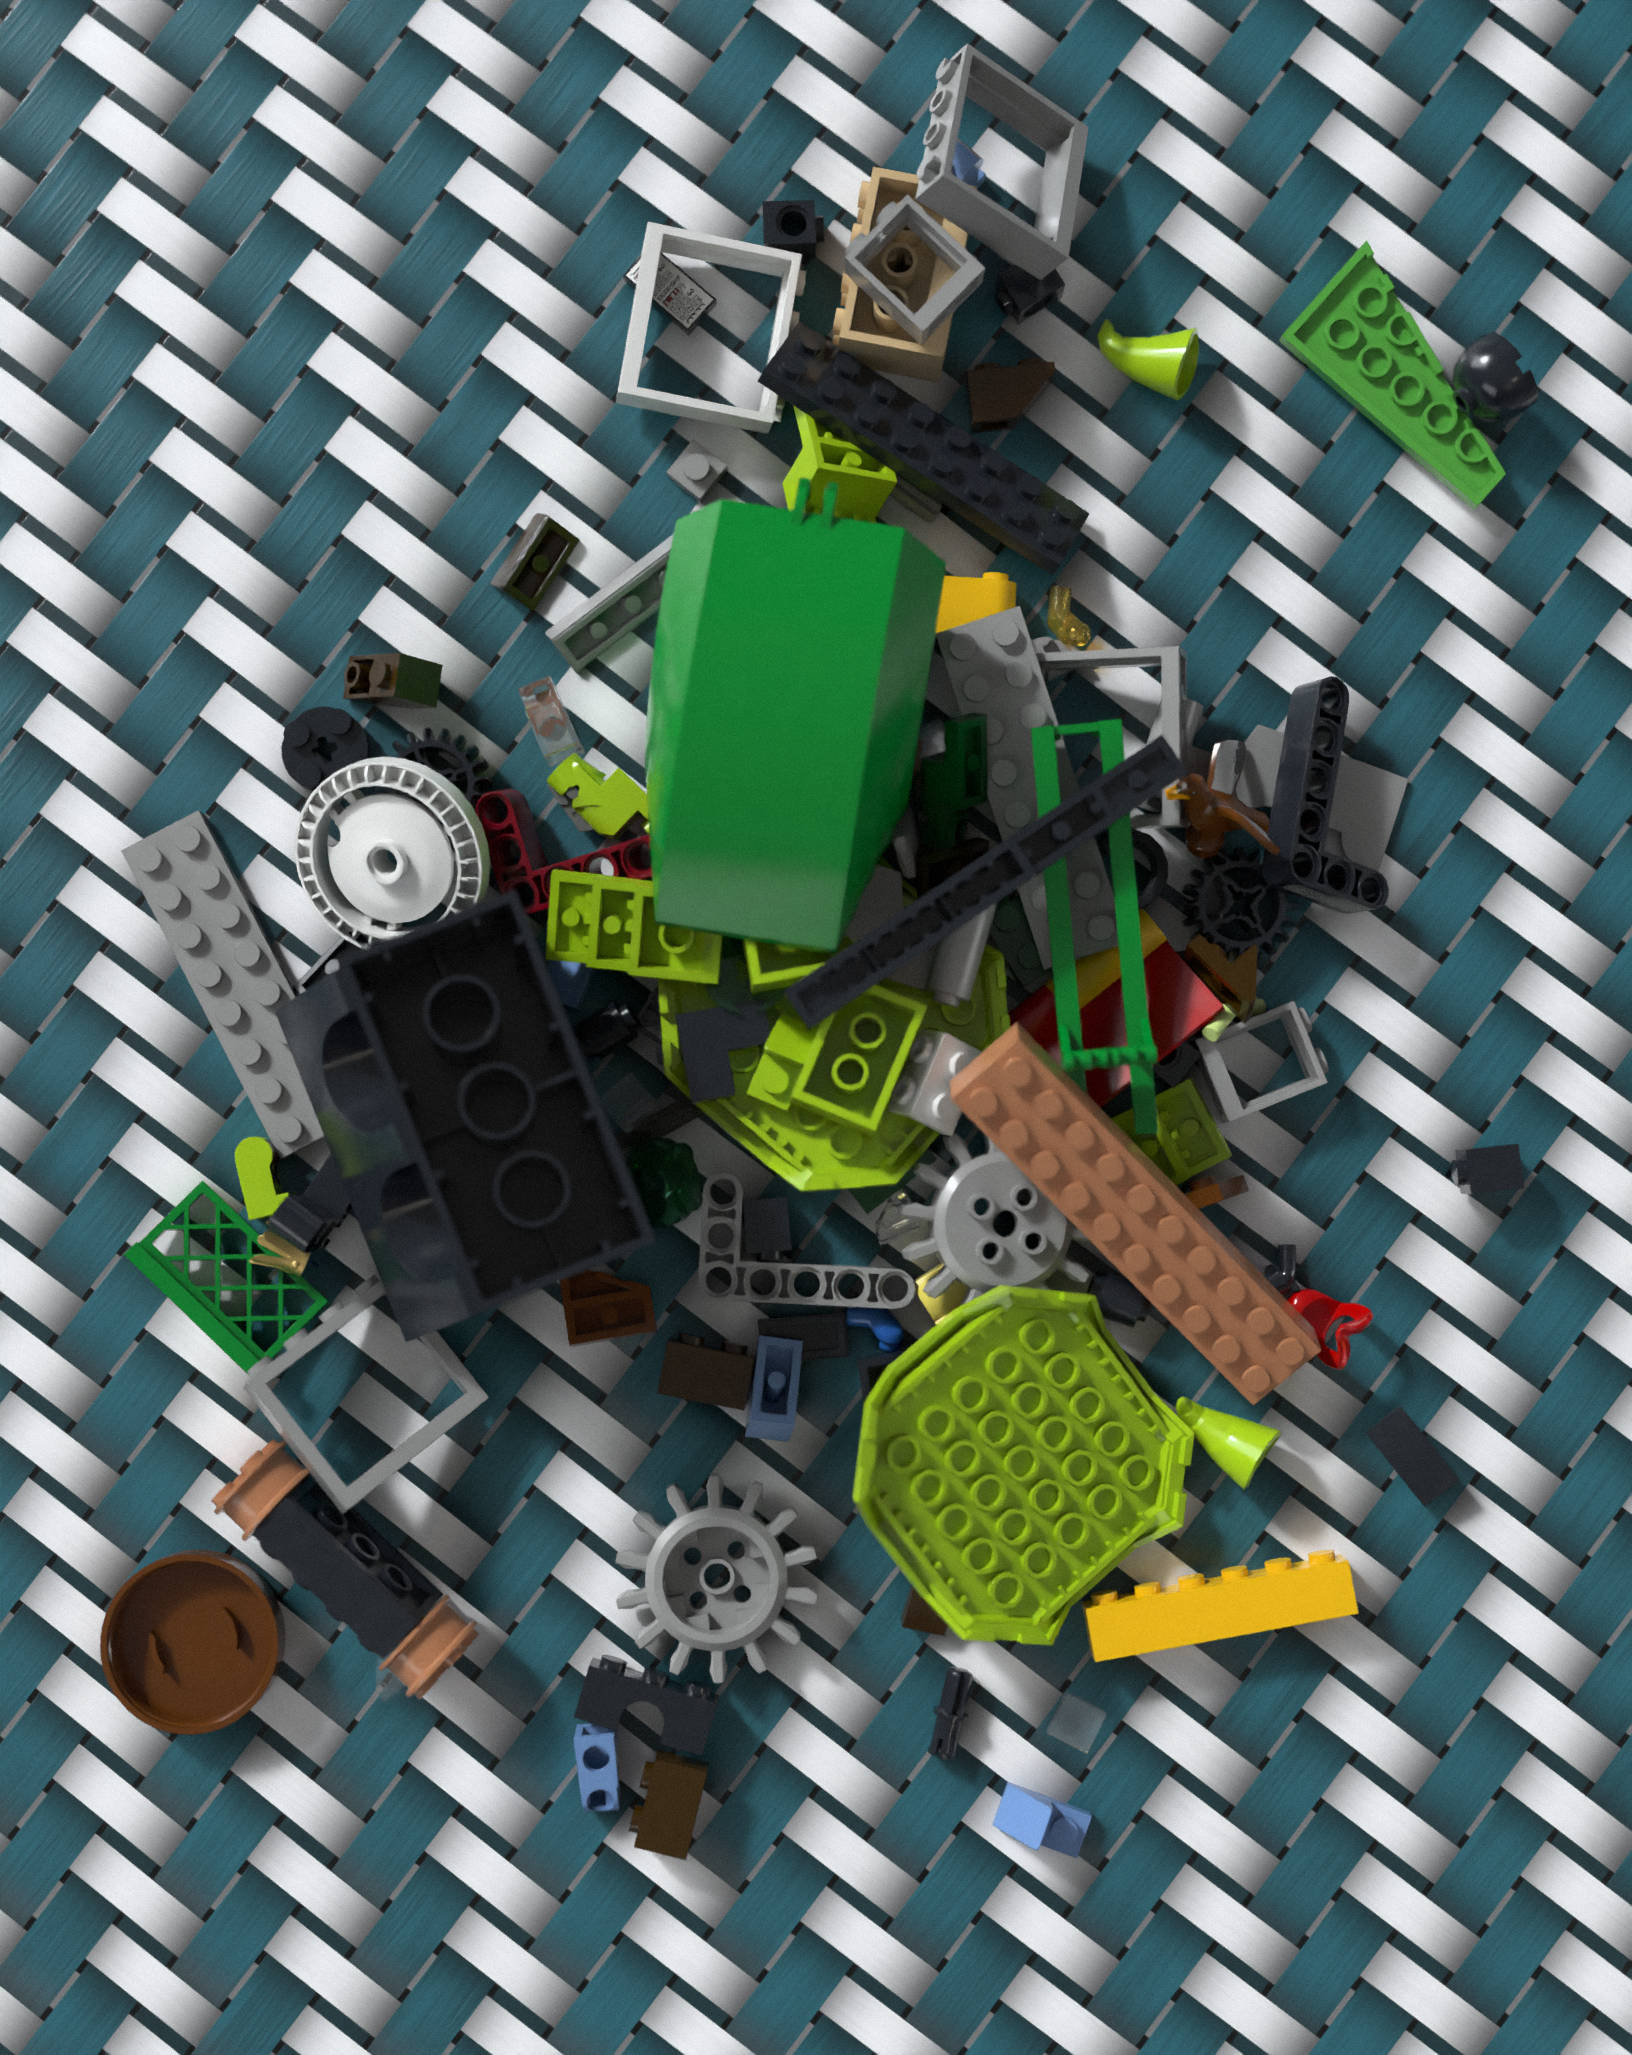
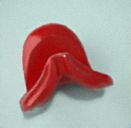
M1302 1289L1294 1292L1287 1301L1314 1327L1321 1347V1351L1316 1355L1328 1367L1342 1370L1347 1365L1351 1354L1350 1336L1361 1333L1370 1325L1373 1312L1361 1304L1342 1303L1314 1289ZM1350 1316L1354 1321L1341 1324L1335 1333L1338 1352L1331 1350L1325 1343L1329 1328L1337 1319Z

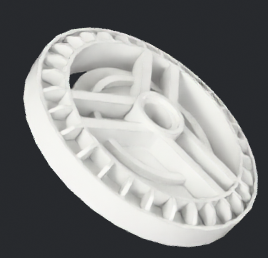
M394 757L369 758L350 764L322 781L309 796L301 811L296 828L294 851L297 872L303 890L313 908L324 922L342 938L361 949L363 948L356 941L360 934L368 940L369 945H373L420 927H402V923L425 916L441 903L451 885L454 861H457L458 865L457 886L450 905L439 919L480 904L484 900L489 883L490 858L482 824L472 805L459 789L444 776L423 764ZM383 786L404 791L421 800L437 815L444 825H441L425 807L410 798L391 793L364 796L358 788ZM344 798L351 804L346 809L340 804ZM331 819H333L340 830V841L337 845H329L327 847L328 829ZM449 835H450V837H451V839H452V842H453V846H454V849H453V850H452V848H451V844H450L449 839H448V837H447V836H449ZM387 850L394 854L397 865L390 861L387 856Z

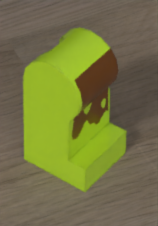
M248 1137L242 1140L235 1150V1163L249 1220H259L272 1216L288 1195L296 1194V1192L283 1193L277 1170L280 1157L271 1140L265 1137Z

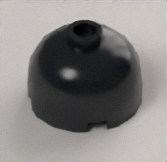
M1490 332L1479 337L1461 353L1454 365L1453 384L1455 392L1453 393V399L1457 407L1464 414L1468 415L1471 413L1479 420L1489 423L1507 422L1524 413L1538 401V388L1531 370L1529 369L1524 374L1516 363L1522 356L1506 338L1496 332Z

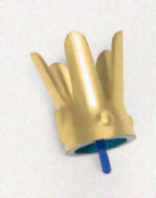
M265 1231L263 1235H259L257 1241L261 1246L282 1257L258 1254L248 1261L252 1264L279 1268L281 1271L298 1277L302 1274L306 1264L314 1267L319 1266L318 1263L308 1260L310 1253H303L270 1231Z

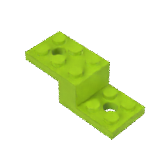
M794 406L803 448L782 483L788 509H794L800 477L811 479L812 491L810 500L807 502L806 512L822 515L825 488L828 486V482L839 483L834 517L876 523L875 517L897 484L895 472Z

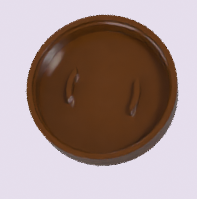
M201 1549L185 1550L166 1555L132 1575L111 1601L105 1614L100 1636V1654L104 1674L119 1702L132 1715L149 1726L169 1733L188 1735L218 1730L246 1714L271 1687L279 1672L285 1649V1625L278 1600L266 1581L253 1568L233 1556L218 1551Z

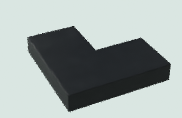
M764 999L677 1014L676 1021L692 1104L736 1096L728 1052L765 1046L770 1036Z

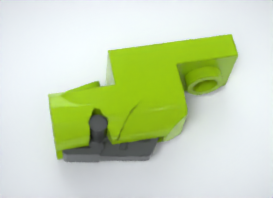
M575 752L565 759L548 777L549 790L581 833L596 831L602 836L617 840L641 816L644 821L640 824V827L649 834L647 794L619 767L605 780V773L583 760Z

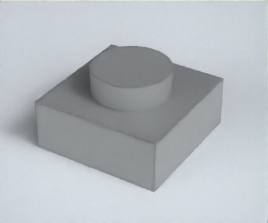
M693 439L666 473L669 479L701 503L728 469L725 463Z

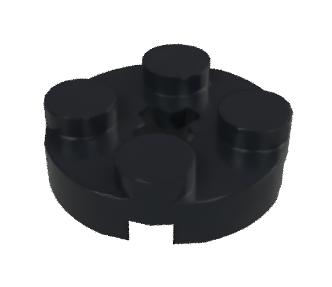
M332 707L309 709L290 722L283 732L284 739L281 746V754L284 766L290 777L303 788L314 791L322 781L340 769L358 761L371 758V745L365 729L342 709ZM323 740H327L329 744L337 745L338 750L331 753L332 760L329 762H325L321 756H315V750L320 747V742Z

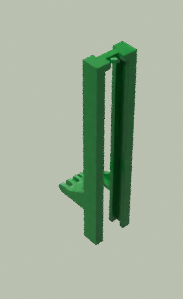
M1121 719L1031 728L1030 735L1038 818L1061 803L1055 742L1060 741L1063 735L1074 736L1084 733H1090L1092 738H1100L1103 774H1105L1125 760ZM1129 812L1108 827L1127 1046L1083 1049L1066 857H1063L1044 870L1043 878L1060 1066L1087 1094L1085 1070L1129 1065L1135 1134L1137 1135L1159 1132L1152 1066L1153 1063H1157L1156 1045L1153 1044L1148 1019Z

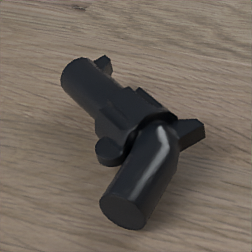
M1278 1245L1279 1269L1273 1264L1267 1265L1264 1269L1265 1275L1263 1276L1282 1295L1290 1290L1298 1292L1301 1289L1295 1281L1297 1272L1296 1245Z

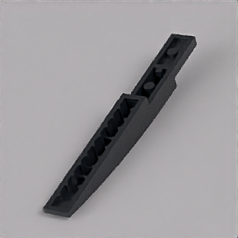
M1159 736L784 990V993L807 1027L811 1029L1184 776L1188 771L1164 736Z

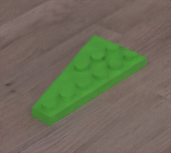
M1366 240L1282 334L1279 342L1474 510L1506 473L1480 429H1476L1468 415L1464 414L1455 404L1453 399L1454 392L1442 373L1444 371L1443 367L1410 312H1406L1393 291L1394 285L1388 275L1382 273L1373 258L1374 252Z

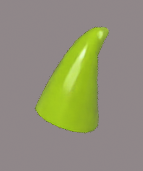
M1108 319L1103 322L1097 336L1100 350L1103 356L1117 370L1134 381L1176 401L1186 394L1194 378L1198 362L1199 338L1196 327L1153 337H1123L1115 332L1112 323Z
M1180 1397L1175 1406L1178 1417L1195 1433L1194 1438L1243 1490L1250 1484L1253 1474L1282 1433L1280 1430L1247 1419L1203 1407L1187 1397Z

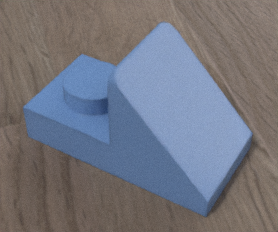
M1007 1781L992 1824L1034 1850L1038 1851L1042 1845L1077 1858L1092 1815L1089 1811Z

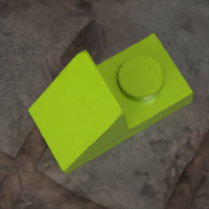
M781 1013L764 1046V1053L746 1092V1096L787 1113L791 1105V1094L819 1029L815 1027L809 1029L805 1023Z

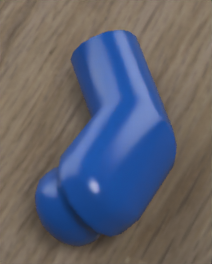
M847 1307L846 1326L870 1328L879 1339V1348L884 1352H894L901 1348L902 1340L905 1337L904 1330L888 1309Z

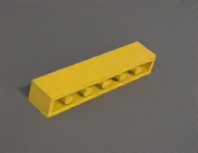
M1320 1550L1309 1553V1560L1291 1563V1558H1276L1265 1561V1568L1248 1571L1247 1566L1244 1565L1222 1569V1576L1204 1579V1574H1189L1177 1578L1178 1584L1161 1587L1160 1582L1154 1581L1135 1585V1592L1117 1595V1590L1115 1589L1094 1592L1091 1594V1600L1081 1602L1091 1655L1095 1662L1359 1614L1349 1560L1340 1554L1335 1555L1334 1550Z

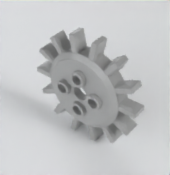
M983 1132L985 1152L971 1156L965 1141L957 1133H953L952 1136L945 1135L943 1137L946 1150L956 1163V1166L945 1176L934 1166L923 1163L915 1164L912 1169L920 1181L933 1186L936 1191L930 1206H923L914 1202L899 1205L898 1214L913 1221L927 1220L930 1238L922 1242L911 1243L901 1251L903 1258L909 1261H921L935 1254L943 1266L935 1276L929 1279L922 1290L928 1297L935 1299L941 1296L955 1280L967 1286L960 1306L1000 1285L1049 1290L1045 1280L1056 1270L1069 1280L1085 1283L1089 1276L1081 1265L1070 1261L1065 1255L1070 1241L1073 1239L1084 1243L1092 1242L1073 1225L1060 1209ZM1021 1189H1026L1029 1193V1201L1021 1206L1016 1200V1195ZM979 1198H983L987 1203V1209L982 1215H977L973 1208L975 1201ZM1006 1210L1014 1218V1228L1010 1234L999 1236L993 1229V1219L997 1213ZM1030 1233H1035L1038 1237V1244L1034 1249H1028L1025 1245V1238ZM988 1242H992L996 1248L995 1255L990 1259H986L982 1253L983 1246Z
M720 1473L710 1474L706 1485L708 1505L693 1509L687 1502L684 1490L676 1482L669 1485L666 1489L667 1499L674 1508L677 1518L667 1526L660 1524L650 1513L639 1510L634 1516L633 1522L640 1531L651 1536L655 1544L650 1554L639 1553L632 1549L619 1550L615 1561L616 1564L626 1569H639L646 1572L645 1587L626 1590L616 1599L618 1609H632L642 1604H650L656 1617L650 1624L642 1627L635 1640L637 1646L640 1649L653 1644L663 1632L667 1631L679 1640V1645L672 1654L670 1662V1672L679 1675L687 1666L689 1655L693 1648L710 1651V1673L714 1683H723L728 1669L726 1650L736 1649L741 1646L747 1653L750 1665L758 1673L767 1670L766 1653L759 1645L757 1638L767 1629H771L783 1641L796 1645L801 1638V1633L793 1623L780 1616L779 1612L784 1601H793L801 1605H815L818 1591L809 1586H798L788 1583V1568L796 1565H807L817 1559L815 1546L802 1545L794 1550L783 1551L777 1538L779 1534L793 1526L798 1517V1512L792 1506L780 1511L777 1517L768 1524L754 1515V1511L763 1497V1484L756 1480L746 1490L744 1502L740 1507L724 1505L722 1501L724 1483ZM735 1541L741 1542L745 1547V1552L742 1556L734 1557L729 1553L728 1546ZM695 1547L699 1549L701 1559L698 1562L691 1563L685 1558V1551L688 1548ZM720 1563L728 1568L730 1580L725 1586L717 1588L707 1583L705 1570L711 1564ZM743 1585L750 1589L751 1596L749 1599L741 1601L735 1597L734 1590L738 1586ZM700 1591L706 1595L707 1603L704 1606L697 1607L692 1604L690 1597L694 1592Z

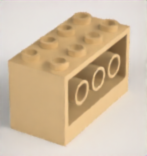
M873 167L870 182L862 181L857 206L859 208L857 223L853 224L850 243L861 233L867 236L878 225L876 219L881 211L893 201L898 204L907 194L965 249L969 234L916 200L919 178L915 174ZM969 185L977 190V186ZM907 226L865 267L914 314L956 273ZM844 269L840 306L845 307V309H836L832 331L834 335L833 344L839 347V350L854 356L872 370L940 383L953 313L920 345L845 274Z

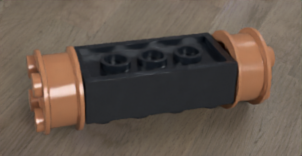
M275 1439L271 1440L261 1451H256L239 1469L242 1473L233 1482H228L211 1500L217 1506L214 1513L219 1515L224 1512L244 1531L242 1536L244 1541L254 1536L260 1542L263 1552L270 1558L279 1560L292 1572L294 1581L301 1588L314 1593L325 1604V1609L331 1617L339 1622H344L357 1634L358 1641L366 1650L376 1653L384 1659L399 1643V1646L378 1669L383 1671L388 1668L408 1687L405 1695L409 1698L414 1694L420 1700L437 1682L445 1670L449 1669L467 1650V1647L479 1635L474 1629L477 1622L474 1620L467 1623L447 1604L450 1598L447 1594L424 1617L443 1593L354 1508L351 1507L342 1514L314 1477H310L311 1473L308 1469L304 1468L285 1450L287 1446L285 1440L279 1443Z

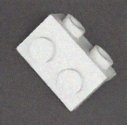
M922 1029L910 1047L909 1060L901 1078L893 1088L892 1100L888 1110L898 1115L910 1117L941 1134L952 1136L962 1110L951 1100L950 1080L982 1052L946 1032Z

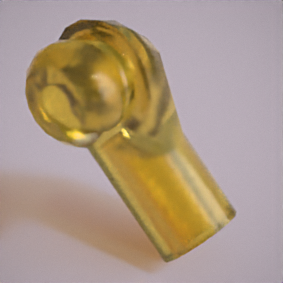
M1052 586L1050 588L1047 617L1049 629L1062 643L1073 647L1076 645L1081 647L1086 645L1090 640L1091 630L1086 623H1082L1070 612L1072 589L1064 586Z

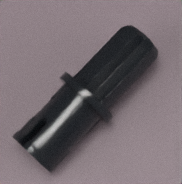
M950 1667L947 1670L940 1704L935 1706L933 1710L937 1717L928 1753L936 1756L937 1752H940L939 1758L953 1760L956 1758V1749L962 1723L968 1720L969 1715L965 1713L973 1676L966 1669Z

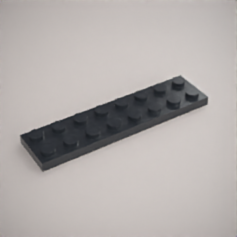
M801 322L797 323L764 368L757 381L1052 576L1061 565L1090 514L1072 500L1067 499L1041 482L1037 477L1029 474L1005 458L1001 453L994 451L963 428L958 427L932 410L928 405L920 402L896 386L892 381L882 377L858 361L854 356L839 350V347Z

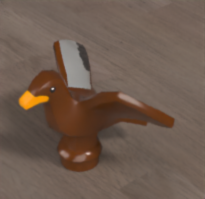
M1223 740L1213 746L1207 783L1201 775L1191 774L1165 791L1166 798L1169 801L1185 799L1183 807L1184 816L1191 824L1186 829V848L1196 857L1212 858L1216 856L1220 848L1225 844V832L1240 829L1248 832L1275 856L1281 851L1279 846L1267 835L1269 827L1267 815L1263 811L1246 806L1237 797L1236 786L1243 770L1246 756V745L1238 740Z

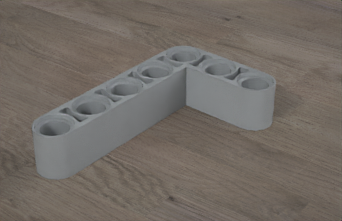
M729 1172L715 1173L705 1182L702 1200L698 1280L703 1294L710 1299L898 1309L908 1305L914 1298L915 1284L913 1279L906 1271L896 1267L741 1260L743 1184L736 1175ZM722 1178L729 1179L736 1187L735 1198L728 1204L718 1203L714 1200L711 1193L713 1184ZM716 1223H726L732 1228L734 1238L728 1247L719 1248L710 1241L709 1232ZM722 1267L729 1271L732 1282L727 1290L718 1292L709 1287L707 1275L712 1268ZM760 1269L769 1270L773 1273L776 1280L774 1289L766 1294L756 1292L751 1286L752 1274ZM801 1272H813L819 1278L820 1286L815 1294L804 1296L795 1289L794 1280ZM846 1274H857L863 1280V1291L855 1298L844 1297L838 1290L839 1280ZM890 1276H900L907 1282V1292L899 1300H890L883 1294V1283Z

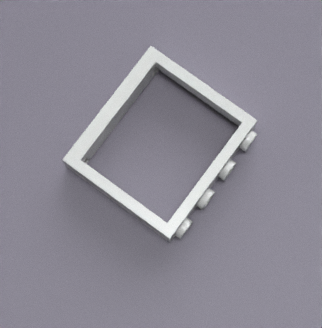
M648 222L616 403L768 434L773 421L781 422L785 399L763 386L759 412L637 387L660 252L782 277L768 364L799 322L800 312L792 311L795 295L802 297L806 281V271L799 270L802 254Z

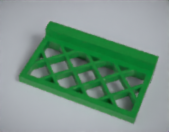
M202 1180L139 1243L136 1242L124 1255L247 1373L251 1367L266 1356L273 1359L284 1348L283 1344L302 1330L329 1302L301 1275L298 1277L285 1272L297 1284H284V1271L279 1270V1268L278 1285H253V1264L248 1262L255 1255H258L253 1254V1242L265 1253L262 1255L282 1256L261 1246L257 1241L259 1234ZM203 1194L216 1205V1224H190V1207ZM222 1212L234 1224H222ZM184 1214V1225H173ZM240 1229L247 1235V1254L221 1255L222 1230ZM190 1230H216L215 1255H190ZM166 1231H184V1256H164L153 1244ZM247 1260V1285L221 1286V1261ZM184 1261V1274L172 1262ZM190 1261H215V1286L194 1285L190 1281ZM278 1290V1316H253V1291ZM284 1290H304L315 1303L303 1315H284ZM247 1291V1316L228 1317L222 1312L221 1292ZM203 1292H215V1304ZM278 1321V1340L264 1352L253 1341V1322ZM284 1321H296L284 1333ZM234 1322H247V1335Z

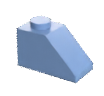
M759 1335L749 1394L745 1437L789 1442L795 1426L803 1341Z

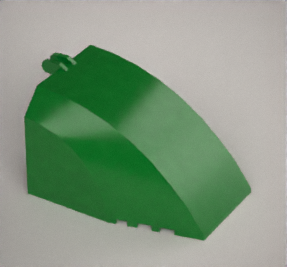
M800 477L793 510L721 499L676 521L658 618L646 721L645 776L655 925L836 954L858 909L859 901L867 885H870L876 866L883 852L888 848L893 837V831L899 819H902L908 806L932 666L946 562L906 528L834 517L839 483L828 482L824 492L822 515L806 512L807 502L810 500L812 491L811 479Z

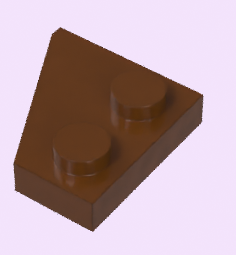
M1212 1175L1189 1183L1192 1192L1185 1194V1196L1199 1209L1248 1192L1249 1189L1244 1175L1219 1183L1216 1182L1215 1176Z
M588 1269L560 1280L567 1334L571 1347L658 1332L652 1292L649 1286L633 1281H625L606 1273Z

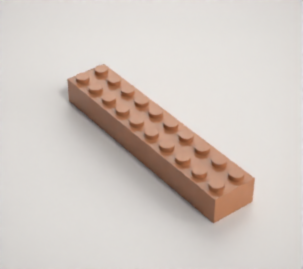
M1017 1022L950 1080L951 1100L1252 1405L1256 1404L1321 1351L1314 1327Z

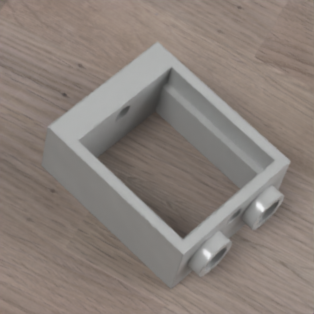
M907 194L898 204L893 201L881 211L876 219L878 225L867 236L861 233L848 245L845 250L847 255L845 257V274L922 345L982 284L985 267ZM905 226L912 230L956 272L915 314L865 268Z
M1294 1001L1251 1017L1245 1024L1241 1021L1227 1027L1215 1042L1208 1041L1205 1037L1190 1042L1191 1046L1201 1053L1197 1061L1223 1123L1234 1121L1328 1083L1324 1073L1329 1072L1325 1056L1320 1048H1313L1307 1034L1312 1031L1309 1017L1303 1007L1297 1009ZM1281 1018L1305 1078L1241 1104L1217 1043Z

